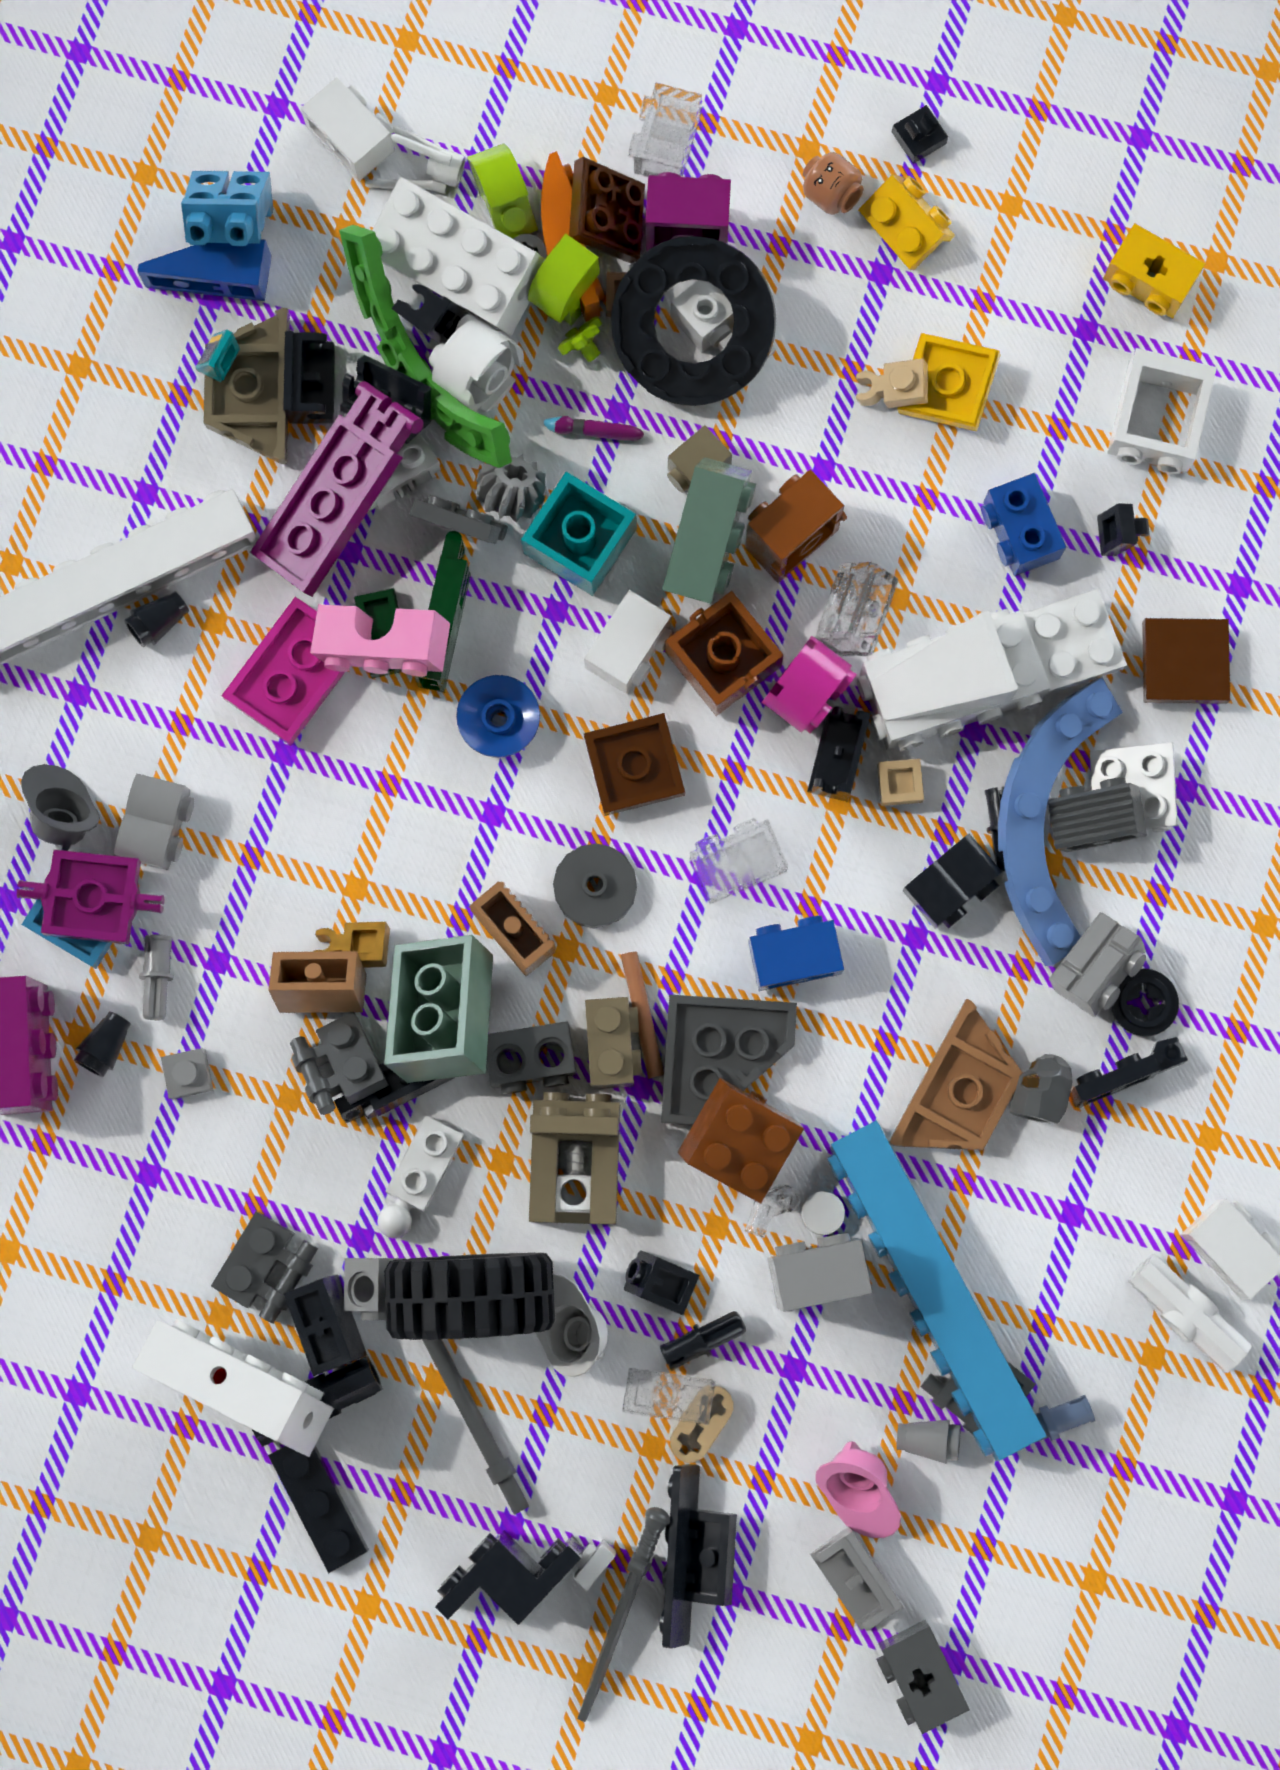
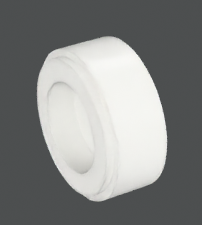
M821 1191L810 1195L804 1201L801 1217L804 1225L811 1232L827 1235L840 1228L844 1221L845 1209L843 1203L836 1195Z

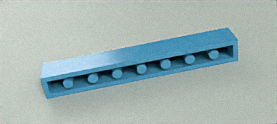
M877 1120L832 1143L830 1151L833 1155L828 1157L827 1161L837 1180L840 1181L845 1178L853 1194L847 1196L858 1219L866 1216L874 1231L868 1234V1238L879 1258L886 1255L894 1271L888 1275L900 1297L907 1294L915 1308L909 1315L921 1337L928 1334L936 1350L930 1352L937 1369L942 1376L949 1373L957 1387V1390L951 1392L953 1399L963 1416L971 1414L978 1427V1430L973 1432V1436L984 1456L992 1454L995 1461H1000L1046 1437L1045 1431Z

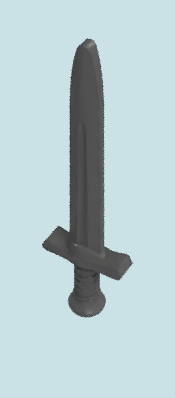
M652 1507L645 1512V1528L638 1543L639 1546H637L636 1552L632 1554L627 1567L630 1574L594 1667L577 1718L583 1722H586L602 1685L641 1579L651 1567L654 1558L653 1551H655V1545L658 1543L660 1533L670 1523L669 1514L662 1508Z

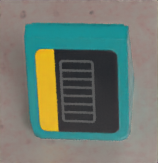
M224 330L212 336L196 365L198 372L219 382L224 380L240 351L233 332Z

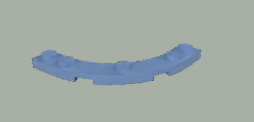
M1102 677L1092 680L1049 711L1030 733L1031 737L1020 756L1015 758L1012 763L1000 803L999 852L1003 851L1005 871L1008 881L1004 882L1005 888L1023 930L1045 966H1053L1066 957L1081 937L1058 898L1049 875L1044 848V822L1047 803L1054 781L1068 757L1084 740L1123 713Z

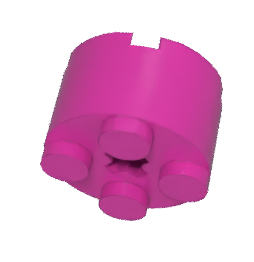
M811 636L761 703L802 733L806 730L811 734L832 709L826 703L827 700L831 698L836 701L857 674L850 670L852 667L850 663L814 636Z

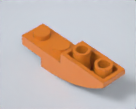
M557 151L549 154L541 192V219L547 256L565 233L569 235L573 171L569 163L562 165ZM598 277L580 298L581 312L585 322L595 316L601 317L600 301L605 300V296Z

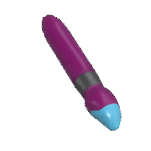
M559 416L544 420V425L547 429L561 435L573 433L622 441H636L644 436L641 429L626 424L585 419L573 420L569 416Z

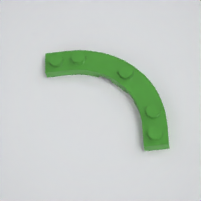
M350 225L339 230L355 295L364 319L372 318L381 338L377 349L385 364L431 387V420L434 419L446 431L444 432V439L463 453L497 468L511 463L510 436L504 423L469 409L432 381L429 365L419 356L398 313L391 309L394 305L391 296V285L385 276L381 259L382 246L375 231L356 225Z

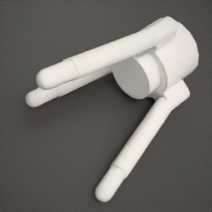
M399 126L393 127V132L395 133L391 136L393 142L430 157L426 174L433 176V181H408L424 190H434L444 194L448 185L458 187L465 165L464 155L446 150ZM369 179L365 181V186L368 188L394 189L398 180Z

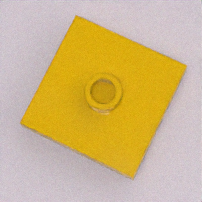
M921 333L913 360L924 358L928 364V403L897 407L898 413L977 432L1000 360V350Z

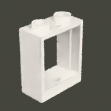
M1136 348L1128 363L1107 454L1115 455L1119 461L1127 464L1144 462L1156 465L1158 470L1169 474L1187 473L1196 460L1217 367ZM1139 381L1196 395L1185 446L1127 433Z

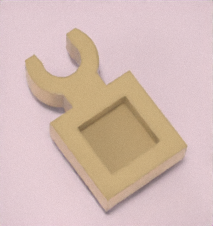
M924 358L885 363L884 375L877 376L871 371H862L856 374V379L860 385L872 384L868 392L856 394V399L862 406H872L878 403L881 398H884V403L888 408L928 403V364Z

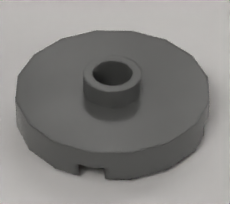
M596 843L580 846L566 854L556 868L553 888L555 900L563 914L577 925L594 929L611 925L624 918L634 904L637 883L635 871L626 856L613 847ZM592 878H598L603 882V887L597 892H592L587 888L588 881Z

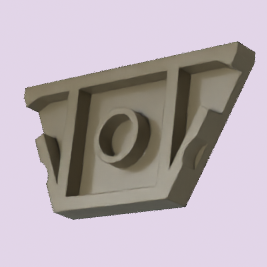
M280 308L275 311L276 316L255 326L251 322L237 329L234 336L240 351L224 380L219 382L205 375L203 423L207 429L280 464H287L288 419L283 410L285 331H290V313L288 308Z

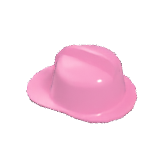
M851 1441L845 1444L843 1450L831 1462L821 1465L816 1471L818 1487L825 1494L835 1512L846 1526L858 1534L870 1538L888 1537L893 1535L900 1527V1511L887 1489V1469L883 1461L876 1455L861 1450L855 1442Z

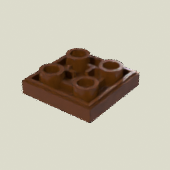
M582 157L575 160L569 236L579 243L630 264L636 262L640 258L645 184L588 158Z
M1145 618L1143 620L1144 703L1227 704L1230 701L1229 619Z

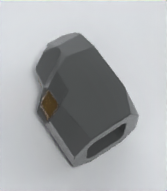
M1044 1054L1031 1063L1029 1070L1019 1076L1014 1097L1011 1101L1010 1113L1032 1121L1058 1124L1067 1110L1073 1083L1069 1064L1062 1057L1053 1054Z

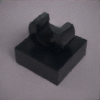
M927 105L895 123L891 131L913 164L946 145L948 135Z
M1118 503L1097 516L1101 556H1117L1136 545L1138 536L1150 535L1148 519L1134 518L1133 504Z

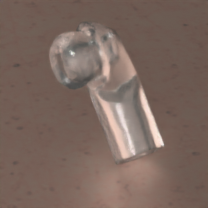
M778 1185L769 1189L761 1204L754 1201L745 1232L765 1238L771 1217L787 1211H795L799 1207L801 1198L798 1191L789 1185Z

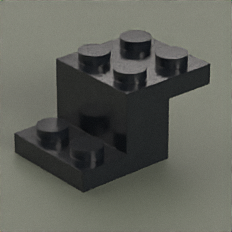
M505 1530L497 1538L489 1533L468 1557L473 1564L466 1571L459 1565L441 1584L442 1586L437 1592L442 1597L435 1608L448 1620L480 1587L519 1625L580 1561L584 1547L573 1536L565 1543L558 1538L540 1557L541 1560L537 1563Z

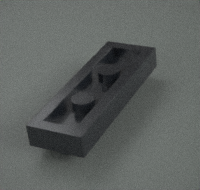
M316 1445L310 1457L287 1446L268 1455L328 1574L369 1551Z

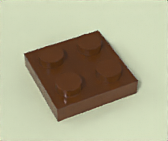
M665 713L583 733L604 816L685 796V789Z

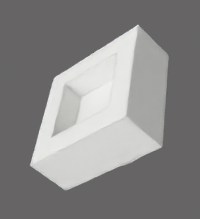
M604 1539L597 1547L589 1543L583 1551L582 1558L575 1565L579 1569L576 1571L573 1579L587 1591L614 1559L616 1550Z

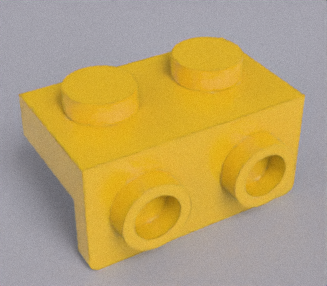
M892 174L858 211L910 270H915L943 241L950 242L955 237V234L948 227L952 223L949 217L936 205L931 208L922 198L926 192L911 176L905 178Z

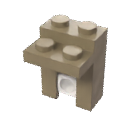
M544 1092L543 1100H533V1115H530L532 1149L529 1222L616 1225L620 1102H611L612 1095L586 1094V1101H569V1093ZM560 1142L571 1145L568 1150L564 1151L567 1153V1159H564L567 1163L566 1168H564L566 1172L563 1175H558ZM592 1142L591 1176H587L583 1172V1167L586 1166L584 1158L587 1157L584 1155L583 1150L587 1147L571 1143ZM569 1181H580L586 1188V1197L578 1205H568L563 1200L562 1189Z

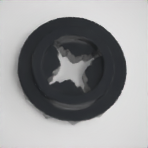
M1140 969L1135 976H1126L1118 987L1120 989L1119 997L1111 1007L1114 1021L1119 1023L1127 1033L1143 1037L1157 1035L1165 1031L1174 1022L1179 1009L1178 994L1172 982L1162 973L1152 969ZM1142 985L1147 999L1161 1002V1004L1147 1009L1145 1021L1139 1007L1127 1005V1002L1140 997Z

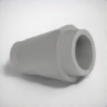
M950 1420L899 1423L897 1450H905V1452L947 1464V1460L958 1461L961 1425L950 1424Z

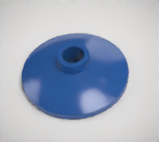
M505 675L487 676L470 685L461 696L456 713L457 726L464 741L476 752L488 757L500 758L511 756L527 747L535 737L540 723L539 705L533 692L520 680ZM497 713H503L507 716V721L502 726H495L491 722L492 717Z

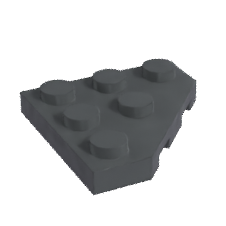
M669 995L661 1123L693 1125L720 1078L744 1091L795 1045L797 1003Z

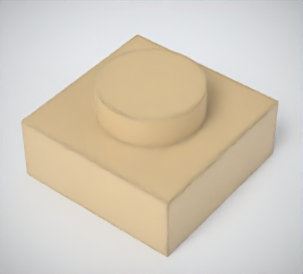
M920 759L878 762L877 772L881 806L923 803L924 793Z

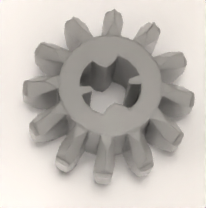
M523 454L518 458L511 456L512 462L501 468L487 463L483 464L482 469L478 472L476 479L478 482L476 490L477 500L485 504V512L496 511L499 515V520L503 516H510L515 522L522 516L531 519L533 513L539 509L540 504H543L546 495V474L537 470V462L524 461Z

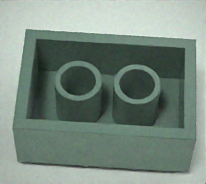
M706 457L695 466L662 590L709 604L712 603L717 593L724 594L725 589L728 588L734 568L733 563L727 562L730 553L735 554L736 549L739 548L745 528L744 523L738 522L741 512L746 513L747 509L750 508L756 489V483L750 482L752 470Z
M473 935L394 945L384 1064L407 1083L486 1074L493 954Z

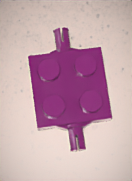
M53 850L51 869L44 883L19 880L17 886L21 889L16 891L17 898L41 900L44 910L41 933L45 936L129 945L132 921L137 914V910L162 913L164 907L161 904L165 903L164 895L140 894L138 880L141 861L138 858Z

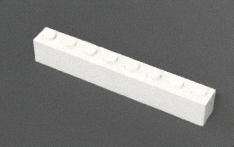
M233 488L228 491H214L208 494L202 503L192 508H178L170 512L165 517L166 520L153 526H139L133 529L127 538L115 544L108 542L91 550V555L78 561L68 560L53 568L52 573L40 579L29 578L18 583L14 591L0 597V665L252 548L258 538Z

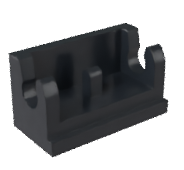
M412 285L413 290L424 297L423 306L415 310L410 304L398 299L391 309L438 343L445 344L456 331L459 321L469 313L444 296L441 299L423 285Z
M285 331L283 410L289 424L334 423V342L327 341V334L294 333L293 331Z
M366 355L357 360L356 380L354 376L348 373L345 374L342 383L343 403L340 404L341 412L345 414L349 412L358 398L355 393L356 387L360 382L366 381L390 397L392 403H399L421 418L424 422L421 431L431 423L430 386ZM418 432L417 434L411 433L405 441V444H408L420 432Z
M835 706L832 712L827 714L807 792L848 802L871 713L859 710L853 715L843 712L842 707Z
M338 1274L321 1278L284 1293L313 1376L367 1356L352 1311H344V1289Z

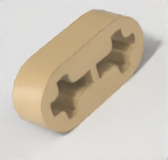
M709 1385L702 1388L674 1428L670 1437V1447L673 1454L679 1460L685 1463H694L701 1460L728 1422L733 1412V1400L725 1388L718 1385ZM717 1393L722 1395L724 1398L721 1404L725 1408V1412L722 1415L715 1412L707 1423L700 1420L706 1411V1405L702 1402L703 1398L706 1395L714 1398ZM698 1424L703 1428L697 1438L701 1448L697 1452L693 1449H690L687 1454L681 1452L682 1442L678 1439V1436L681 1433L689 1435Z

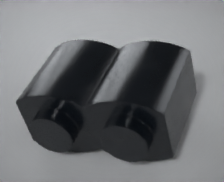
M967 834L907 884L903 892L934 929L942 923L949 929L968 913L963 907L975 896L981 902L1000 886L995 879L1002 871L970 834Z

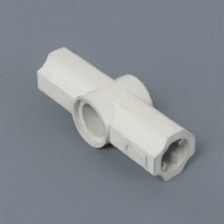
M1152 1254L1142 1262L1128 1280L1132 1287L1162 1313L1160 1317L1175 1333L1189 1343L1192 1341L1224 1373H1228L1248 1355L1252 1345L1217 1313L1219 1311L1218 1307L1192 1284L1187 1285L1155 1254Z

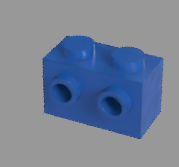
M1035 472L988 490L983 502L984 505L981 506L982 516L988 529L994 528L1000 541L997 543L1000 560L1005 567L1010 565L1014 576L1061 558L1067 547Z
M812 916L798 920V927L781 930L780 924L757 928L756 936L749 937L748 944L758 991L841 975L844 971L834 920L823 922L822 916Z

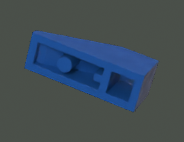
M261 239L259 244L248 243L246 246H232L230 243H206L205 245H193L138 264L137 272L146 288L265 301L272 255L265 239Z

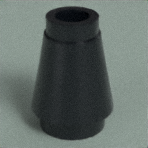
M174 591L170 595L131 610V616L126 618L124 622L136 641L142 647H145L150 643L155 645L189 612V609L181 596Z
M109 1011L106 1017L76 1048L78 1054L74 1061L86 1070L104 1077L108 1069L113 1070L131 1023L120 1015Z

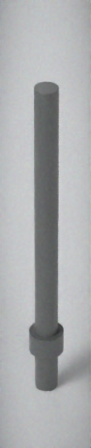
M422 1339L489 1466L486 1472L493 1485H499L514 1515L529 1507V1504L513 1476L517 1472L509 1457L504 1459L442 1339Z

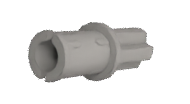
M146 935L144 937L145 956L143 972L139 974V979L144 980L142 1014L143 1018L147 1020H164L166 1017L167 984L174 977L173 974H170L172 937L166 935Z

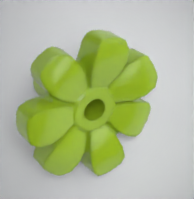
M595 316L581 325L579 330L576 327L569 330L565 334L566 338L561 341L557 348L560 353L566 355L572 350H580L587 362L596 359L601 352L593 342V339L600 332L599 327L603 324L600 318Z

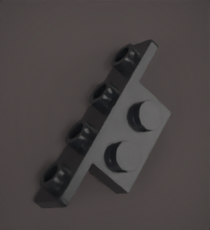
M694 1464L674 1466L673 1474L668 1482V1495L671 1499L670 1523L665 1528L668 1555L667 1564L662 1574L665 1603L659 1621L660 1632L663 1635V1648L672 1649L689 1644L692 1602L719 1606L732 1605L737 1514L698 1509L700 1466Z

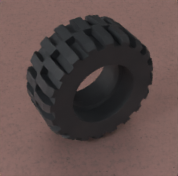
M495 1253L410 1258L389 1261L384 1270L386 1329L392 1338L439 1340L511 1336L544 1332L550 1330L555 1322L553 1262L547 1253Z

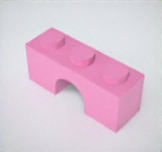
M318 604L310 653L324 662L325 668L333 671L348 672L350 666L363 667V670L375 674H387L388 669H402L403 673L418 677L427 676V671L443 672L450 622L435 610L396 608L394 622L390 631L382 638L372 640L373 618L357 606Z

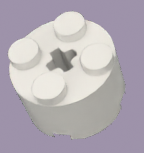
M467 314L459 321L456 331L445 344L440 343L433 349L429 357V364L434 367L432 381L469 409L475 412L478 409L488 412L506 396L516 379L510 374L515 364L521 368L524 353L518 344L482 318H476L472 314Z

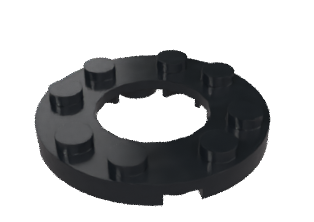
M699 236L679 237L660 243L646 251L633 264L627 274L624 275L616 291L612 306V337L618 357L624 368L647 392L674 404L689 406L706 405L736 394L746 387L760 372L771 352L775 338V303L764 275L756 264L743 252L732 245L713 238ZM692 279L709 282L720 289L731 303L734 316L732 337L724 350L711 360L699 363L680 361L669 354L658 340L654 324L657 305L665 292L677 283Z

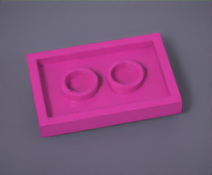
M294 597L221 695L228 703L290 746L345 673L325 668V663L310 653L317 611L297 597Z

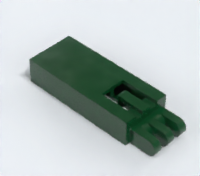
M450 531L446 534L428 610H435L450 622L443 672L427 671V676H414L419 688L444 693L471 578L468 562L463 560L465 547L462 536L457 531Z

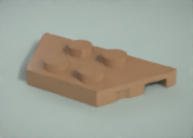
M966 999L962 1004L888 1141L890 1145L898 1147L984 1150L1016 1090L1019 1076L1023 1072L1013 1058L1009 1057L1001 1041L994 1031L989 1029L971 1000Z

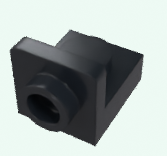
M640 1250L637 1257L631 1261L627 1268L624 1291L684 1315L700 1275Z

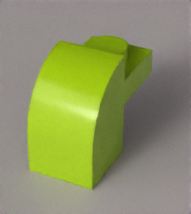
M503 143L468 156L467 159L479 194L486 203L494 229L512 239L521 234H530L538 231L528 200L529 194L509 147Z
M565 233L537 271L528 292V301L541 309L551 319L559 323L564 320L572 326L582 314L580 298L600 274L599 257Z

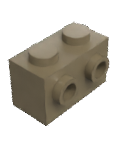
M628 997L585 1000L591 1088L602 1089L634 1086V1076L642 1075L640 1050H632L631 1033H639L638 1008L629 1007Z

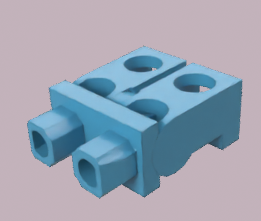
M192 171L185 197L181 202L186 242L190 245L230 243L232 246H246L248 243L259 244L261 232L265 225V217H271L274 210L270 172L234 171L231 180H229V171ZM215 182V184L203 185L201 183ZM244 183H256V184H254V185H247V186H246V185H241V184H244Z

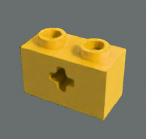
M1134 223L1111 260L1103 280L1109 282L1111 288L1122 295H1131L1144 302L1147 309L1157 315H1166L1173 319L1206 263ZM1149 272L1156 274L1154 278L1148 275Z

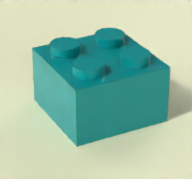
M565 472L521 538L523 554L593 596L637 530V518L634 512L570 473Z

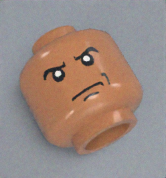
M830 152L821 158L815 156L804 168V195L825 213L831 215L839 212L847 213L859 201L864 190L861 185V172L840 154Z

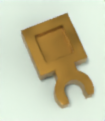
M386 922L345 923L344 934H336L335 931L329 928H321L315 932L320 942L331 943L327 949L313 950V952L357 951L364 968L386 967L390 928Z

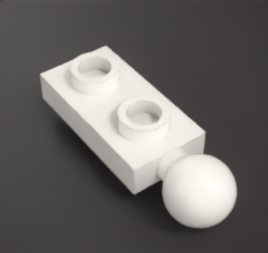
M427 1115L424 1117L385 1191L397 1199L394 1204L384 1207L378 1215L377 1223L383 1235L389 1238H400L407 1234L412 1224V1217L409 1212L412 1206L425 1212L459 1148L464 1134Z

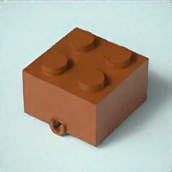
M811 469L802 477H799L797 474L793 475L779 489L781 495L770 505L766 501L762 502L748 516L750 522L746 530L745 549L777 583L839 530L840 522L847 519L843 511L845 505Z
M732 590L705 611L703 608L695 611L690 616L688 624L665 640V653L715 716H718L781 668L784 657L783 653Z
M720 1078L679 1148L678 1154L688 1165L761 1204L804 1128L792 1117L766 1103L767 1099L754 1091H751L749 1094Z

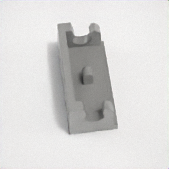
M850 1527L844 1529L810 1554L861 1630L864 1628L866 1631L870 1630L904 1607Z

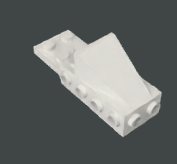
M1095 589L1025 613L1020 610L1010 614L1008 609H1004L991 614L987 610L979 613L967 622L950 627L945 631L946 635L931 640L929 635H925L909 641L906 644L907 648L893 653L890 648L876 651L867 656L868 661L863 662L859 674L860 677H857L856 681L863 701L869 700L874 715L870 716V720L877 740L883 739L887 751L898 747L900 751H905L923 744V739L939 734L940 738L954 735L962 731L964 725L976 721L979 722V725L993 722L1003 717V712L1018 708L1019 712L1035 708L1043 703L1042 699L1048 694L1123 670L1127 663L1099 589Z

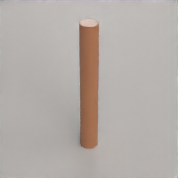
M637 951L621 955L632 1007L638 1008V1035L648 1079L664 1076V1069Z

